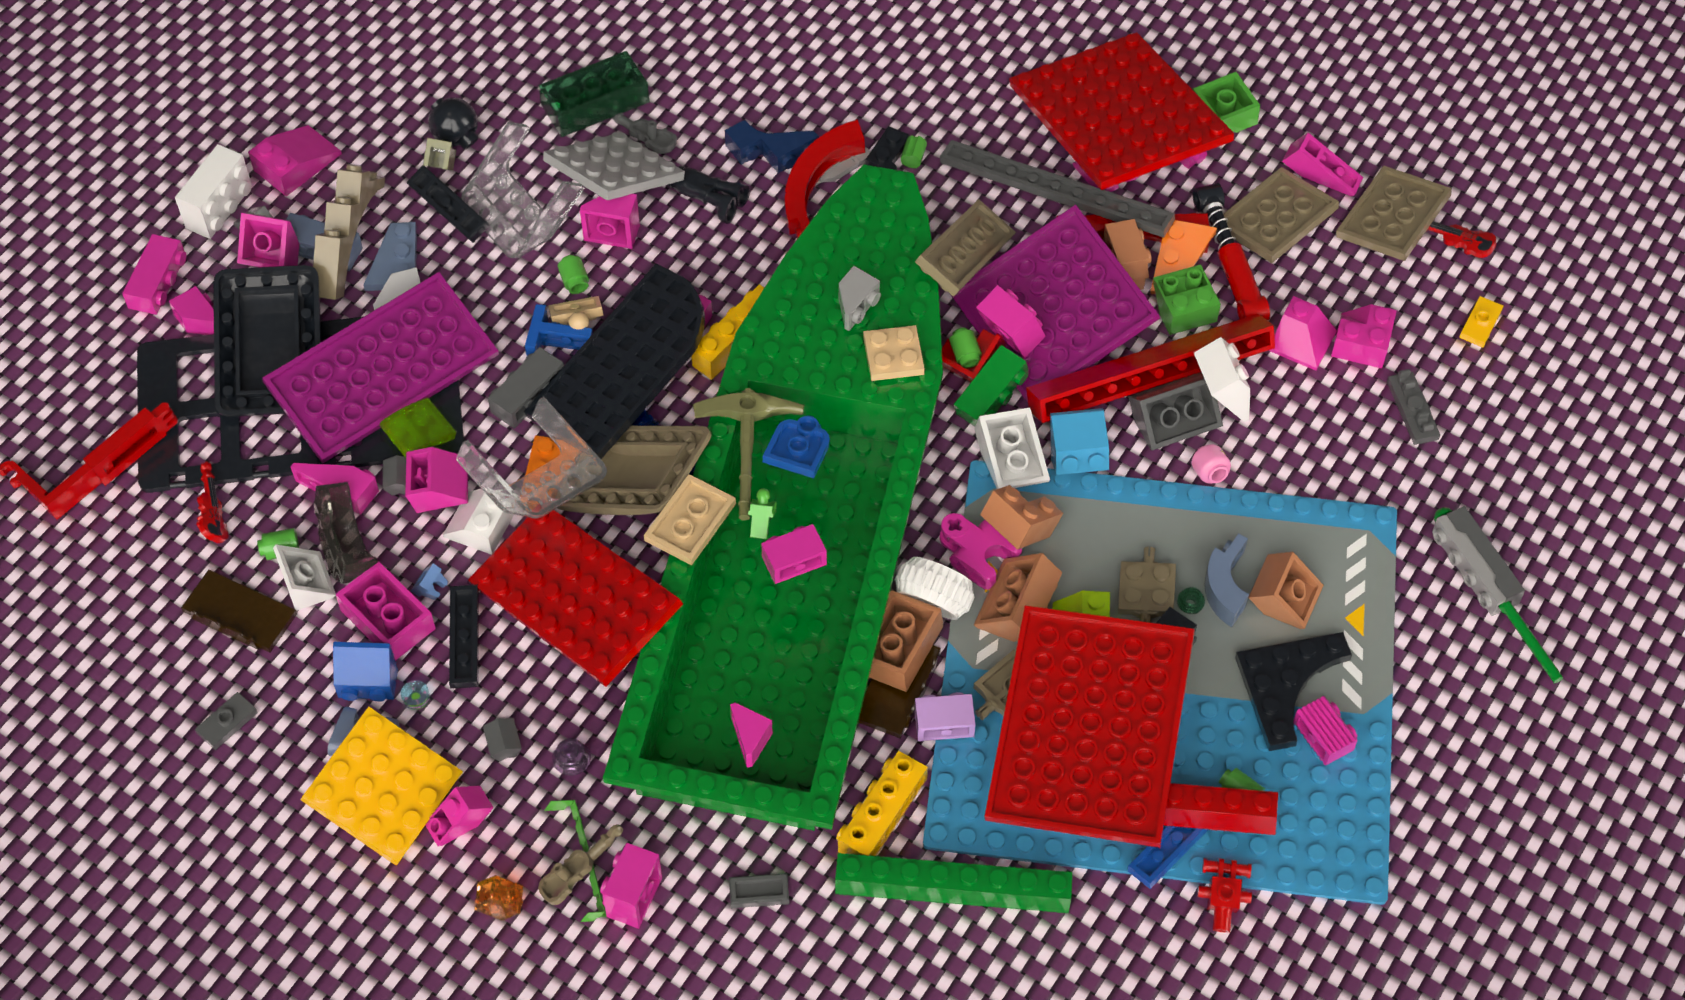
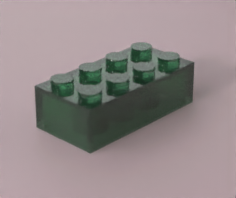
M627 51L538 85L541 106L561 137L650 102L648 82Z

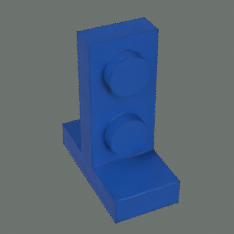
M536 304L525 343L526 355L533 354L542 345L579 350L591 337L593 329L586 327L583 329H573L570 325H562L557 322L548 323L546 305Z

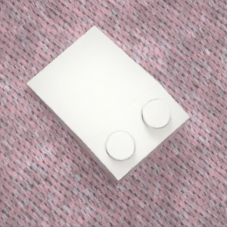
M1220 337L1194 352V355L1211 395L1242 421L1246 422L1249 420L1250 387L1246 380L1249 378L1245 367L1239 364L1237 358L1240 357L1236 346L1233 343L1229 344Z
M1030 408L979 416L974 430L981 455L997 489L1008 485L1018 488L1050 481Z

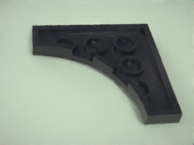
M1343 632L1236 652L1235 659L1268 751L1296 746L1297 737L1293 722L1294 707L1308 680L1317 672L1321 673L1334 665L1351 660L1352 654Z

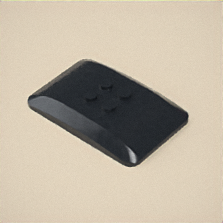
M308 265L221 270L215 275L213 281L214 390L216 410L225 417L286 414L263 383L262 378L321 343L318 272L315 268Z

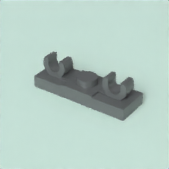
M1410 369L1399 371L1398 375L1389 376L1387 384L1413 444L1417 445L1439 440L1440 432L1414 373Z

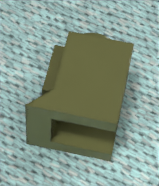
M427 138L423 166L453 170L456 150L452 149V142Z

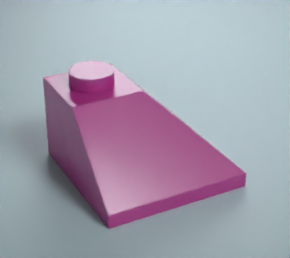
M1293 296L1275 333V348L1269 351L1317 371L1337 330L1317 305Z

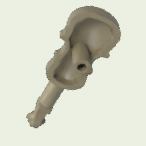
M619 824L613 825L606 834L600 836L601 839L587 852L575 850L568 859L564 860L563 865L556 863L550 873L545 875L539 882L538 889L541 896L551 905L562 903L572 893L574 884L582 880L592 870L593 862L608 847L612 846L615 837L621 836L623 828Z

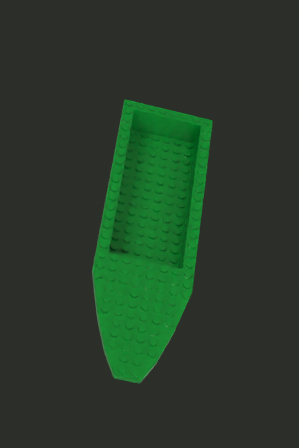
M863 165L825 202L786 253L735 333L717 396L742 393L745 388H751L755 393H763L805 405L803 415L783 414L754 421L751 502L752 499L758 500L756 495L762 488L767 489L770 493L768 502H777L776 513L773 518L770 517L767 539L773 536L785 535L797 527H806L813 524L827 550V565L780 583H774L762 559L761 543L766 542L767 539L750 537L752 515H750L749 520L739 519L741 421L729 417L711 416L707 428L711 431L712 436L697 460L693 476L735 497L736 505L693 565L669 554L660 585L677 596L683 605L640 651L603 775L604 783L635 789L637 795L812 831H815V827L832 830L943 378L938 282L930 275L924 273L920 266L915 263L917 258L932 244L928 215L914 173ZM855 266L880 280L881 297L874 307L871 306L866 311L863 320L859 324H855L848 331L844 328L839 304V282ZM916 325L924 363V375L871 381L863 331ZM803 416H812L818 420L821 428L829 434V448L814 478L763 463V454L780 422L788 419L798 421ZM733 703L744 706L772 720L773 734L752 767H746L731 719L730 704Z

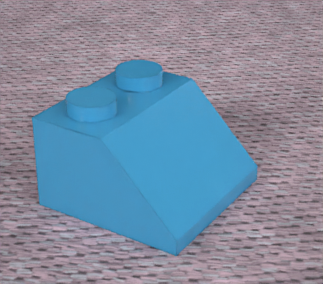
M1103 408L1050 413L1051 461L1056 475L1109 470V443Z

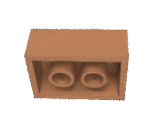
M891 590L869 678L907 692L943 628L941 609Z

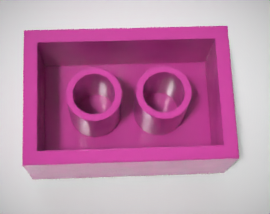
M379 561L335 594L341 612L372 643H390L395 661L436 629L432 613Z

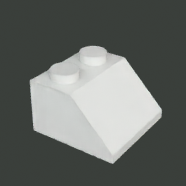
M491 487L469 491L468 503L459 505L443 533V537L492 555L516 513L513 496Z

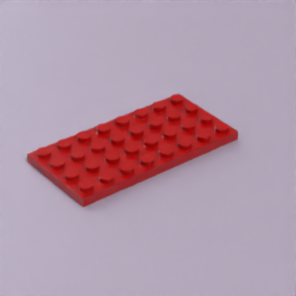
M544 502L525 519L468 579L471 585H478V590L605 687L609 685L683 605L677 596Z

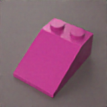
M307 125L266 137L249 150L248 154L253 170L283 195L288 196L339 157L342 152Z

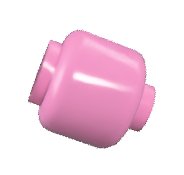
M1214 444L1200 447L1193 455L1191 461L1192 467L1199 478L1209 484L1222 482L1228 476L1231 468L1229 458L1218 445Z

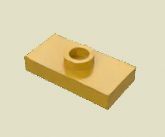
M1480 296L1459 338L1484 347L1504 306Z

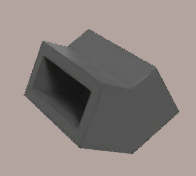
M396 455L383 460V489L392 496L399 493L405 494L406 457Z
M497 718L483 726L492 758L502 761L506 758H515L522 748L514 718Z

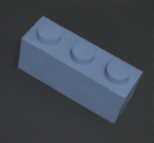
M290 213L286 220L291 222L300 243L299 256L314 260L315 235L324 233L325 222L310 219L306 215ZM357 232L350 253L348 271L351 270L363 249L360 235Z

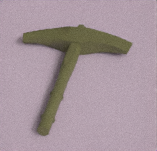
M745 388L742 393L717 396L693 404L695 418L721 416L741 421L739 519H750L748 510L751 504V480L753 479L751 472L754 421L783 414L803 415L805 405L763 393H755L751 388Z

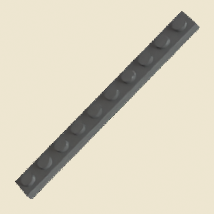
M954 140L950 141L940 155V162L942 164L1071 207L1076 204L1082 211L1115 222L1135 219L1137 227L1141 228L1142 231L1163 238L1175 221V213L1106 190H1100L1099 188Z

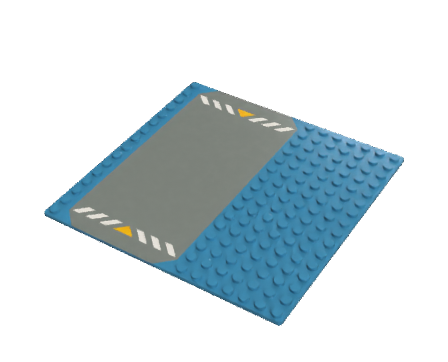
M973 460L970 463L964 517L976 526L985 520L980 514L993 490L997 489L985 461ZM1047 468L1050 477L1049 482L1015 488L1028 502L1045 496L1047 499L1052 500L1056 507L1063 512L1051 536L1023 547L1020 555L1026 556L1043 553L1062 572L1058 586L1048 604V609H1052L1053 602L1082 590L1110 592V617L1140 621V618L1133 615L1118 614L1121 561L1141 562L1144 559V548L1149 547L1148 556H1150V547H1154V562L1176 564L1174 610L1197 624L1194 635L1197 637V640L1192 646L1171 783L1221 787L1222 785L1219 784V780L1228 769L1233 771L1235 768H1238L1263 786L1265 791L1278 792L1275 835L1208 830L1162 878L1209 884L1212 876H1216L1217 873H1202L1203 858L1211 861H1218L1219 858H1223L1224 863L1237 860V864H1252L1250 878L1236 875V879H1242V888L1384 905L1388 900L1396 508L1086 472L1056 475L1055 470ZM1238 533L1248 538L1245 552L1232 569L1231 576L1235 584L1249 595L1268 554L1294 552L1324 585L1305 629L1296 628L1264 615L1249 598L1246 608L1235 624L1230 627L1224 623L1212 610L1205 593V576L1209 559L1215 547L1222 551L1227 541L1233 542ZM993 556L988 558L986 562L995 569L997 575L1004 559ZM972 581L975 598L969 612L950 622L941 696H949L957 692L972 694L975 734L974 737L935 741L923 847L927 850L1130 874L1128 872V865L1147 846L985 821L984 816L1003 715L993 711L984 720H981L980 716L977 717L975 711L985 704L986 701L973 687L974 682L1012 650L1016 651L1018 641L1007 640L974 626L989 590L981 588ZM1161 616L1151 618V623H1156ZM1343 632L1352 654L1351 660L1334 665L1321 673L1317 672L1309 679L1296 700L1294 717L1299 708L1325 696L1329 703L1334 702L1338 706L1341 713L1340 717L1346 725L1350 724L1355 729L1358 741L1354 751L1325 766L1296 725H1294L1297 737L1295 747L1268 751L1235 659L1236 652ZM1223 873V877L1229 878V874Z

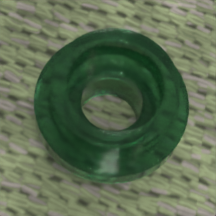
M1189 587L1179 593L1177 604L1183 612L1196 614L1204 608L1205 598L1199 589ZM1192 600L1195 604H1189L1186 601Z

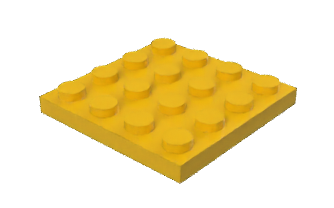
M368 707L304 793L301 801L397 866L463 771Z

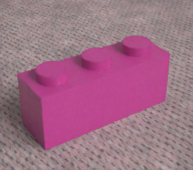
M151 235L122 293L128 309L157 315L160 307L166 302L170 287L176 282L180 267L186 261V252L183 249L181 240Z

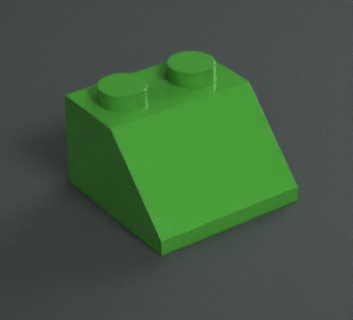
M1237 72L1193 88V91L1233 132L1237 133L1258 124L1260 104Z

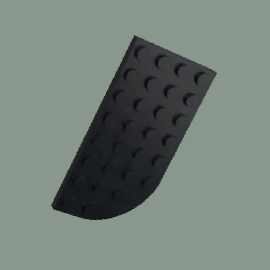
M656 263L524 410L527 418L595 457L602 459L698 348L704 332L705 313L701 299L693 285L684 277Z

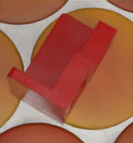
M983 329L977 338L982 353L980 356L981 360L974 367L964 368L957 363L950 341L947 339L942 347V365L963 379L972 382L1000 345L1005 347L1006 342L1002 335L997 333L995 336Z

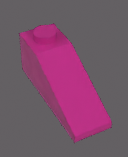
M1306 133L1289 146L1282 160L1299 176L1351 197L1356 194L1364 178L1310 133Z
M293 463L291 466L296 482L360 515L379 492L376 477L366 469L360 470L355 466L307 463Z

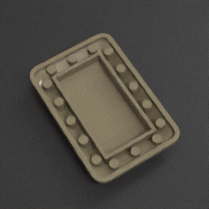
M630 426L602 459L595 457L587 451L583 452L555 495L553 504L560 510L601 515H642L661 512L694 467L710 441L711 431L705 426Z

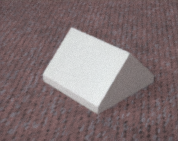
M282 545L274 546L275 555L296 611L336 596L320 551Z

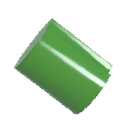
M911 135L907 138L901 155V162L904 166L917 168L921 165L927 142L923 137Z

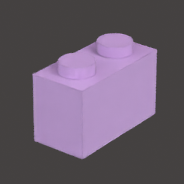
M957 692L949 696L924 695L921 698H915V720L918 741L974 737L975 716L972 694Z

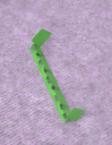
M575 800L550 801L544 811L565 810L566 807L570 806L573 820H576L575 827L580 845H582L583 851L587 852L589 847ZM594 866L589 872V880L593 895L597 900L598 912H588L581 922H591L596 918L606 917Z

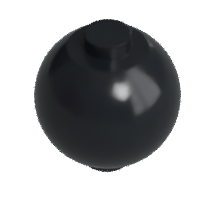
M450 97L445 100L439 98L431 105L432 111L429 114L428 125L435 139L452 142L453 147L461 146L464 150L468 149L479 139V136L475 133L478 126L477 114L468 102L460 98Z

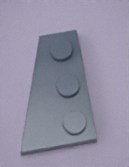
M416 222L390 223L364 282L365 291L382 290L392 273L416 268Z

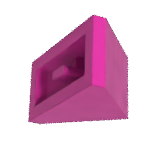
M733 703L730 704L731 719L746 767H752L773 734L772 720L744 706Z

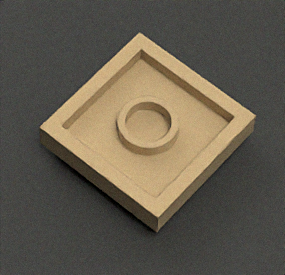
M916 325L863 331L871 381L924 375V363Z

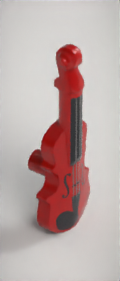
M1434 221L1426 230L1442 234L1444 244L1454 246L1455 248H1464L1466 255H1473L1478 258L1489 256L1496 247V236L1493 233L1482 230L1471 231L1457 224L1447 226Z
M205 461L201 464L200 468L205 492L197 497L198 509L201 511V515L197 517L196 525L205 538L215 543H223L228 539L229 533L227 525L222 518V503L216 495L215 477L211 472L212 466L211 463Z

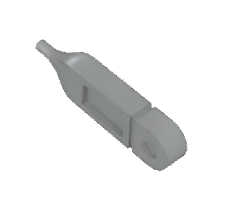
M865 147V153L851 156L847 160L834 164L821 176L816 185L823 182L836 181L860 165L865 164V159L870 153L869 149Z

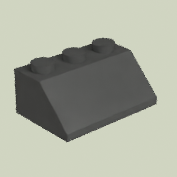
M1202 373L1193 374L1128 396L1134 421L1152 451L1223 426L1218 401L1211 395Z

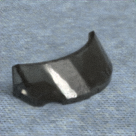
M342 482L316 486L314 510L318 520V535L324 558L331 575L336 581L340 580L341 584L350 583L378 563L377 558L368 552L359 533L348 483Z

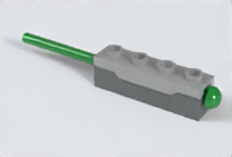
M1465 506L1454 511L1447 507L1439 508L1434 514L1435 525L1432 530L1436 543L1444 548L1450 563L1461 572L1465 584L1473 589L1480 605L1487 609L1491 616L1499 612L1504 613L1552 682H1560L1563 676L1514 608V606L1520 603L1524 595L1525 589Z

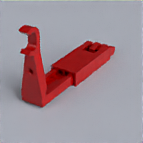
M166 402L161 403L151 412L147 408L142 409L84 457L85 464L49 494L14 461L3 462L0 465V475L6 476L8 472L15 471L17 473L16 476L10 480L13 488H18L22 485L58 520L101 483L104 486L109 484L167 435L166 432L178 423V419Z

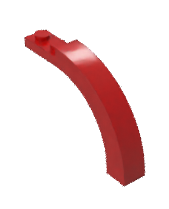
M858 119L835 127L820 136L804 150L794 164L785 188V210L789 234H796L797 239L810 223L807 215V204L811 192L821 176L834 164L847 160L851 156L865 153L864 136Z

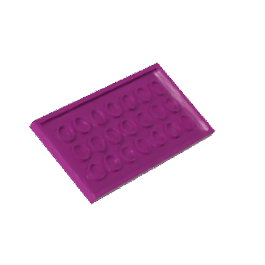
M440 272L262 379L268 390L323 464L498 356L499 351Z

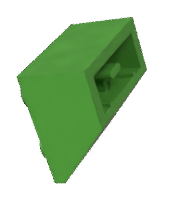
M1201 265L1153 278L1159 314L1169 335L1217 322L1221 303Z

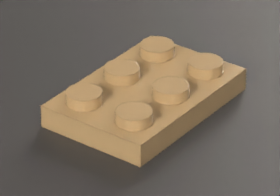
M688 474L644 534V541L693 565L736 505V498Z

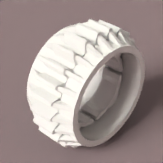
M912 557L905 564L900 565L894 579L898 593L940 608L942 617L951 620H957L964 613L969 612L975 598L973 583L970 579L949 567L921 557Z

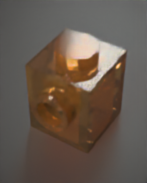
M497 875L482 880L477 884L474 910L501 921L518 915L523 905L522 895L524 886Z

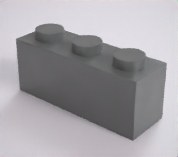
M539 347L533 354L531 353L525 358L524 363L516 371L514 370L508 375L506 381L499 388H495L488 397L490 412L515 429L527 417L524 410L564 367V363Z

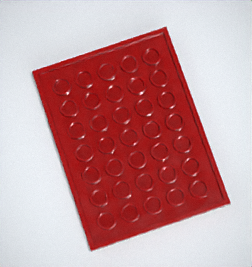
M1137 32L1009 78L1010 87L1100 190L1234 141V132Z
M1025 605L984 816L985 821L1160 848L1195 629Z

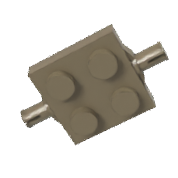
M1145 547L1143 561H1121L1118 614L1133 615L1140 618L1142 622L1151 623V618L1162 616L1169 607L1174 609L1176 564L1154 562L1155 548L1150 547V556H1148L1149 547Z
M1012 650L974 682L973 688L986 701L985 704L975 711L977 717L980 716L981 720H984L993 711L1004 716L1016 654L1015 650Z

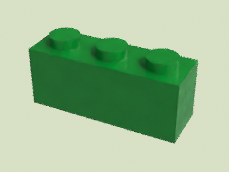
M1000 345L954 403L956 414L975 427L979 416L997 413L1002 405L1005 406L1010 401L1013 390L1017 385L1021 386L1026 381L1029 374L1027 362L1006 347Z

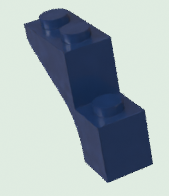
M746 120L725 130V146L741 165L763 155L777 173L792 168L804 150L819 138L814 131L764 133L753 128Z

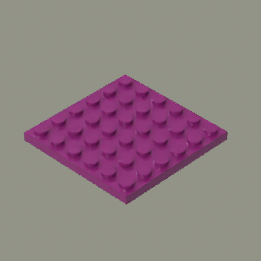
M1076 204L981 269L954 297L952 296L979 335L983 329L995 335L988 329L976 307L997 285L1004 291L1010 289L1019 298L1018 302L1021 305L1028 304L1036 311V317L1042 322L1043 326L1041 328L1046 337L1025 359L1009 345L1006 344L1005 346L1027 362L1028 377L1021 386L1017 385L1016 387L1027 403L1026 387L1089 368L1160 319L1157 311Z

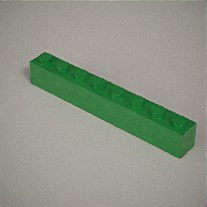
M838 853L835 894L1069 913L1072 895V872Z

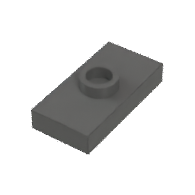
M237 692L195 728V731L214 750H217L258 712L250 702Z

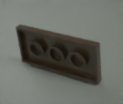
M209 569L181 607L182 612L191 615V619L257 650L261 648L271 653L297 615L295 609Z
M932 646L907 692L872 679L865 693L858 723L901 739L905 728H909L914 718L915 698L924 696L935 672L941 648Z

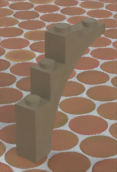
M347 164L346 168L337 170L335 200L326 203L324 233L315 235L313 268L316 269L319 276L320 298L336 300L344 297L348 263L359 222L371 198L378 190L384 188L385 177H378L377 172L362 170L361 165Z

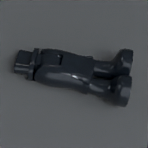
M682 165L679 168L685 171L684 180L669 184L670 188L675 189L682 195L700 200L704 204L709 203L715 206L718 219L726 224L732 222L737 207H743L750 195V188L745 184L724 181L719 177L708 176L693 168L686 167L685 169V166Z

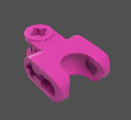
M957 513L948 514L942 520L940 542L945 548L953 552L949 558L951 565L985 590H989L996 583V571L986 560L993 556L1003 559L1019 557L1022 553V548L1017 550L986 520H983L976 526Z

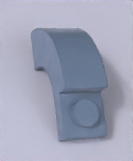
M1239 533L1233 542L1227 541L1222 551L1215 547L1209 559L1205 576V593L1208 603L1215 614L1230 627L1235 624L1246 608L1249 597L1248 593L1241 590L1235 584L1231 576V571L1244 554L1248 538Z

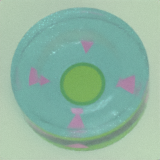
M414 680L403 686L401 698L407 708L418 710L428 704L430 693L425 683Z

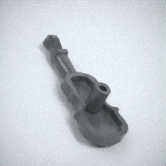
M612 107L606 109L607 117L613 118L615 123L628 129L632 137L645 142V146L653 152L665 154L671 152L676 147L677 136L667 131L666 128L657 129L656 121H648L646 119L632 121L625 117L622 112L618 113Z

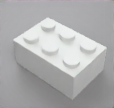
M217 144L175 196L186 229L211 239L222 228L229 215L235 212L244 196L250 193L252 183L242 154Z

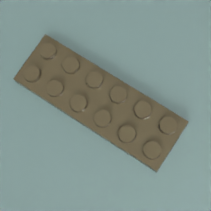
M978 199L917 258L915 263L920 266L924 273L936 280L944 291L949 292L954 297L1016 232Z

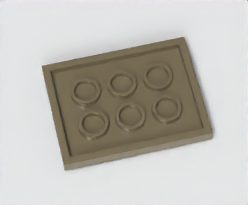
M1383 166L1336 230V237L1405 261L1451 197L1452 188Z
M1281 167L1223 215L1228 219L1227 225L1229 228H1232L1231 235L1236 238L1235 241L1270 263H1273L1339 208V201Z

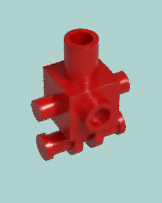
M1203 858L1202 873H1217L1216 876H1212L1210 879L1209 887L1199 885L1197 897L1208 898L1207 909L1214 910L1213 931L1230 933L1232 912H1238L1240 902L1251 904L1252 892L1241 891L1242 879H1236V875L1250 878L1252 864H1237V860L1224 863L1223 858H1219L1218 861ZM1223 873L1229 874V878L1223 877Z

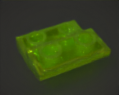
M429 398L405 406L380 422V427L405 458L408 451L454 440L456 431Z

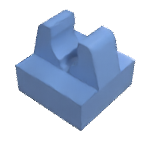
M433 563L424 569L412 587L411 592L418 597L425 596L435 600L441 594L434 589L433 584L444 588L448 581L440 573L442 569Z

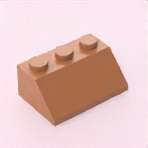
M1043 553L1004 559L996 575V583L990 588L974 626L1007 640L1018 641L1024 606L1048 608L1062 572Z

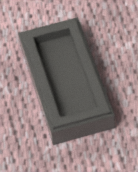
M787 873L729 877L731 909L789 904Z

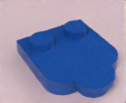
M803 416L798 421L792 419L784 420L778 424L763 454V463L814 478L829 448V434L821 428L818 420L812 416Z

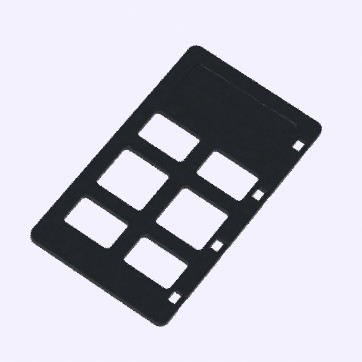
M363 317L321 321V340L328 339ZM214 334L145 342L138 347V413L144 408L151 412L161 403L166 402L178 419V423L166 432L167 435L138 458V484L142 491L153 493L169 491L175 488L204 486L201 480V465L180 467L179 423L183 420L220 417L221 460L218 463L211 464L215 485L251 481L256 478L293 475L291 470L293 463L322 464L302 435L301 451L299 453L243 460L241 459L240 416L225 417L219 414L215 407V398L178 401V359L182 356L214 353ZM459 380L363 438L361 445L349 447L323 464L355 467L381 465L385 459L396 455L406 457V452L418 450L419 446L428 445L460 454L464 450L465 445ZM351 455V460L336 462V457ZM268 465L269 470L254 472L253 467ZM185 475V481L171 482V477Z

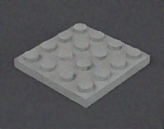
M614 132L612 135L605 137H594L593 140L578 141L568 146H557L552 150L544 151L543 155L544 162L606 200L683 181L685 171L675 166L673 162L665 160L658 153L648 150L641 143L633 141L621 132Z

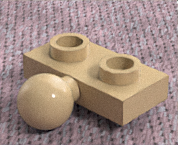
M599 296L548 305L552 322L570 325L573 329L588 328L589 321L603 316Z

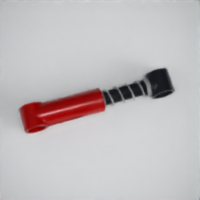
M1215 183L1193 188L1192 197L1196 210L1208 213L1209 225L1217 228L1215 242L1219 244L1218 257L1236 300L1239 320L1256 314L1269 320L1270 308L1268 301L1264 295H1261L1241 244L1234 242L1236 238L1231 235L1232 228L1228 227V219L1223 215L1225 198L1221 185Z

